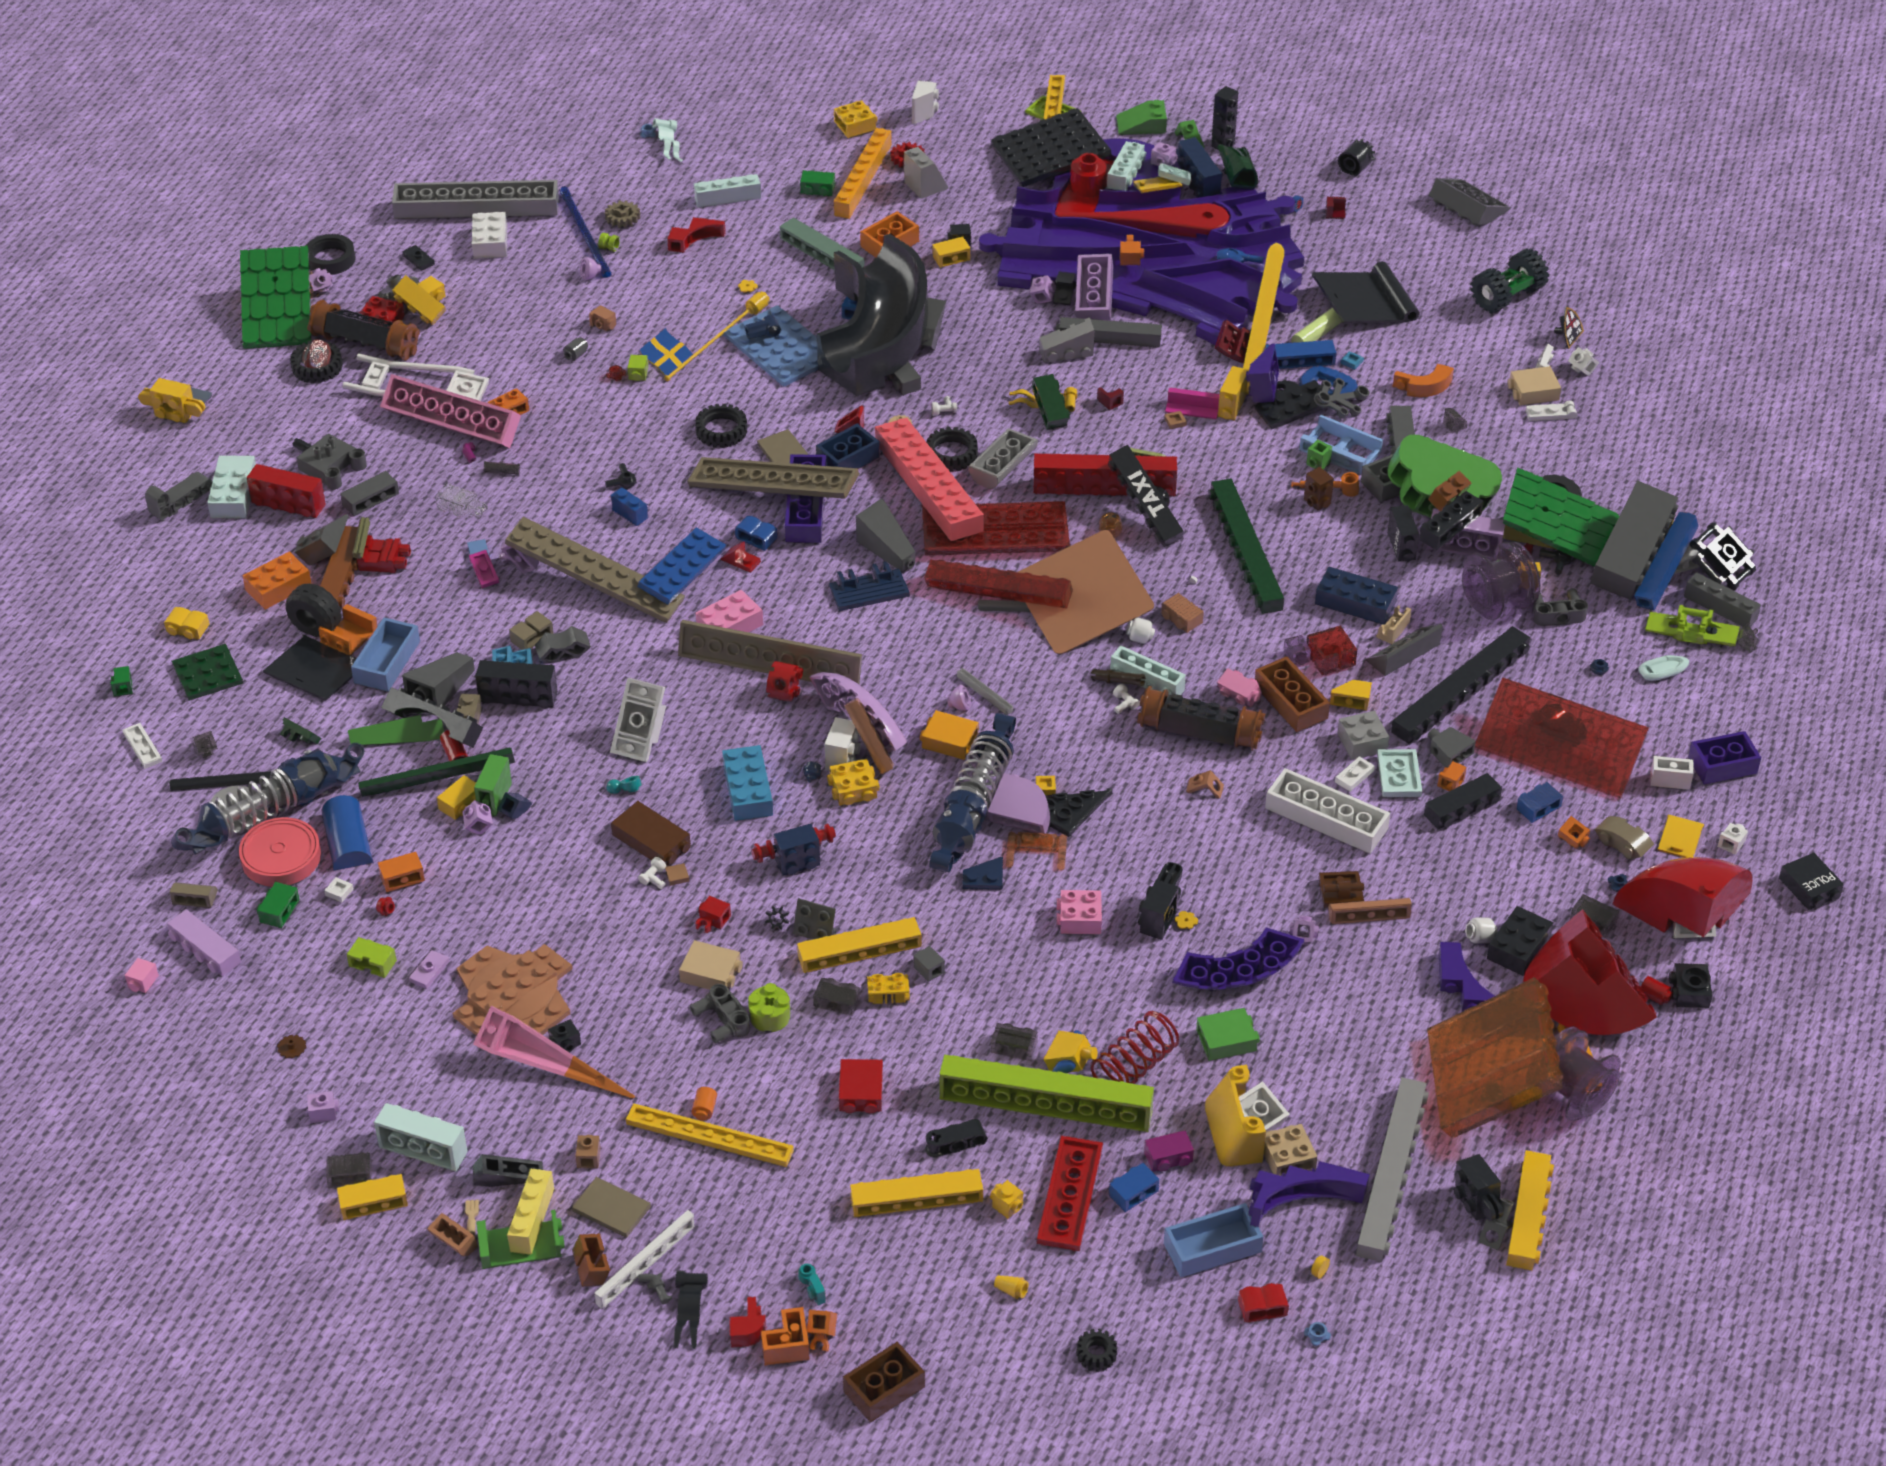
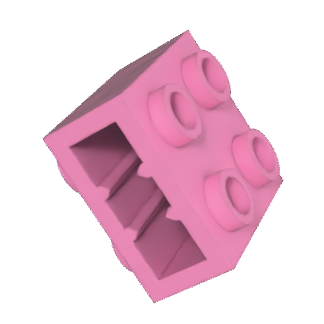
M1061 890V898H1057L1056 910H1060V913H1057V926H1061V934H1101V891Z

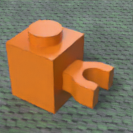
M1127 235V241H1120V265H1140L1141 258H1144V248H1141L1140 241H1134L1133 235Z
M809 1310L807 1333L815 1334L810 1343L811 1350H816L817 1343L821 1341L823 1343L822 1350L829 1351L827 1336H835L837 1313Z

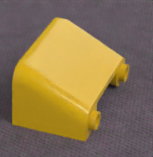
M1247 1065L1232 1067L1205 1100V1112L1217 1157L1224 1166L1231 1167L1263 1163L1266 1136L1264 1123L1255 1116L1244 1117L1239 1096L1246 1092V1083L1249 1080Z

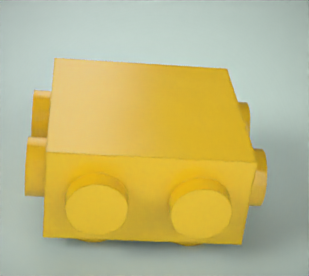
M867 759L829 766L830 774L827 775V781L829 786H833L832 796L834 800H838L839 806L852 805L856 802L871 801L877 798V791H880L878 779H874V768L869 765Z

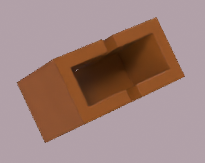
M1459 470L1448 478L1447 481L1436 487L1428 500L1441 511L1447 504L1449 505L1457 496L1467 491L1472 483Z
M580 1234L572 1249L576 1266H579L578 1274L582 1287L603 1285L610 1272L607 1256L603 1254L605 1249L600 1234Z

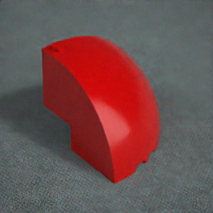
M1704 857L1673 859L1654 865L1628 881L1618 891L1612 905L1664 933L1674 921L1705 937L1714 925L1721 928L1751 893L1753 877L1751 871L1719 859Z
M1582 909L1544 944L1529 964L1523 979L1525 990L1523 993L1530 1002L1534 1001L1544 1013L1556 1022L1582 1033L1594 1035L1619 1034L1648 1024L1657 1018L1653 1006L1646 1004L1648 997L1641 989L1636 978L1633 975H1629L1630 971L1619 954L1615 955V950L1610 942L1602 939L1603 936L1599 932V928Z

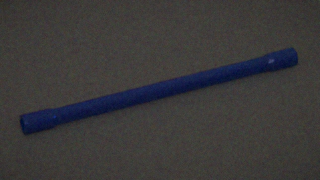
M561 187L559 192L563 200L566 202L596 263L601 265L602 277H611L612 272L603 259L568 187Z

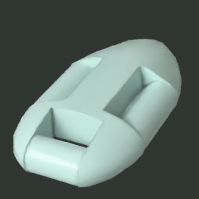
M1666 655L1642 663L1638 671L1645 680H1661L1683 672L1689 665V659L1683 656Z

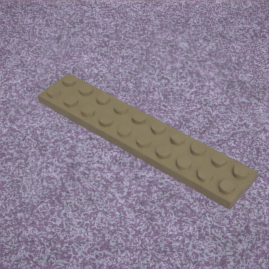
M701 457L687 482L690 487L846 499L859 476V471L857 468Z
M525 517L521 518L505 539L506 545L666 623L669 622L685 598V595L679 594L667 605L637 587L644 575Z
M687 620L680 622L678 656L768 674L769 671H774L775 667H771L775 661L803 668V676L799 680L812 682L810 679L811 675L827 672L843 675L860 685L862 654Z

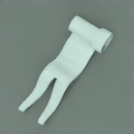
M654 118L652 126L653 128H658L659 140L664 141V157L671 160L669 151L671 143H673V156L682 162V159L679 158V141L674 140L677 121Z

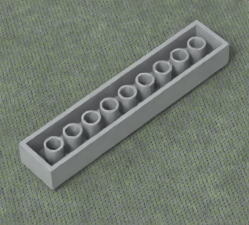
M558 181L394 183L392 199L394 219L473 217L475 213L506 212V216L558 215Z

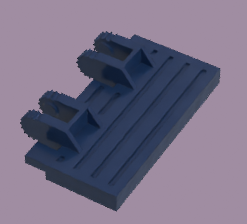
M886 561L882 565L884 572L880 573L877 564H872L875 579H873L872 574L860 576L856 579L853 570L848 569V580H845L842 572L838 571L836 574L840 587H838L837 582L829 583L838 610L844 611L910 597V592L900 569H893L891 571Z

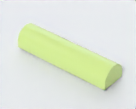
M1332 307L1293 335L1291 342L1316 341L1342 321Z

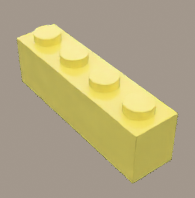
M530 1170L507 1234L510 1252L532 1255L554 1191L552 1171Z

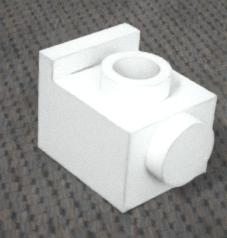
M1730 823L1725 831L1720 834L1717 847L1736 855L1746 841L1748 831L1741 824L1734 825ZM1726 841L1734 843V846L1729 843H1726Z

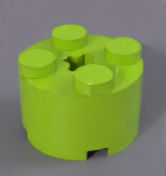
M768 983L749 995V1018L753 1027L763 1032L764 1030L776 1032L787 1026L791 1013L790 998L785 990L777 987L774 983Z

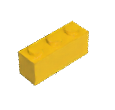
M407 275L393 289V297L398 302L407 304V308L415 314L417 312L421 316L420 319L426 324L434 325L446 311L443 304Z
M402 1174L390 1175L380 1179L367 1180L366 1182L337 1188L343 1220L408 1206Z

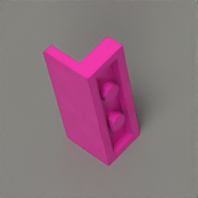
M1169 387L1165 412L1181 411L1185 416L1217 419L1220 394Z

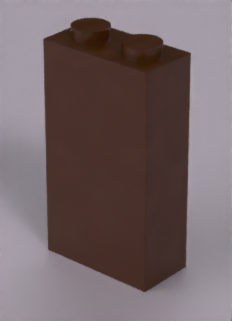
M640 801L635 802L611 822V830L614 837L651 861L654 857L661 858L665 862L666 867L669 864H673L677 857L682 853H686L691 846L690 833Z

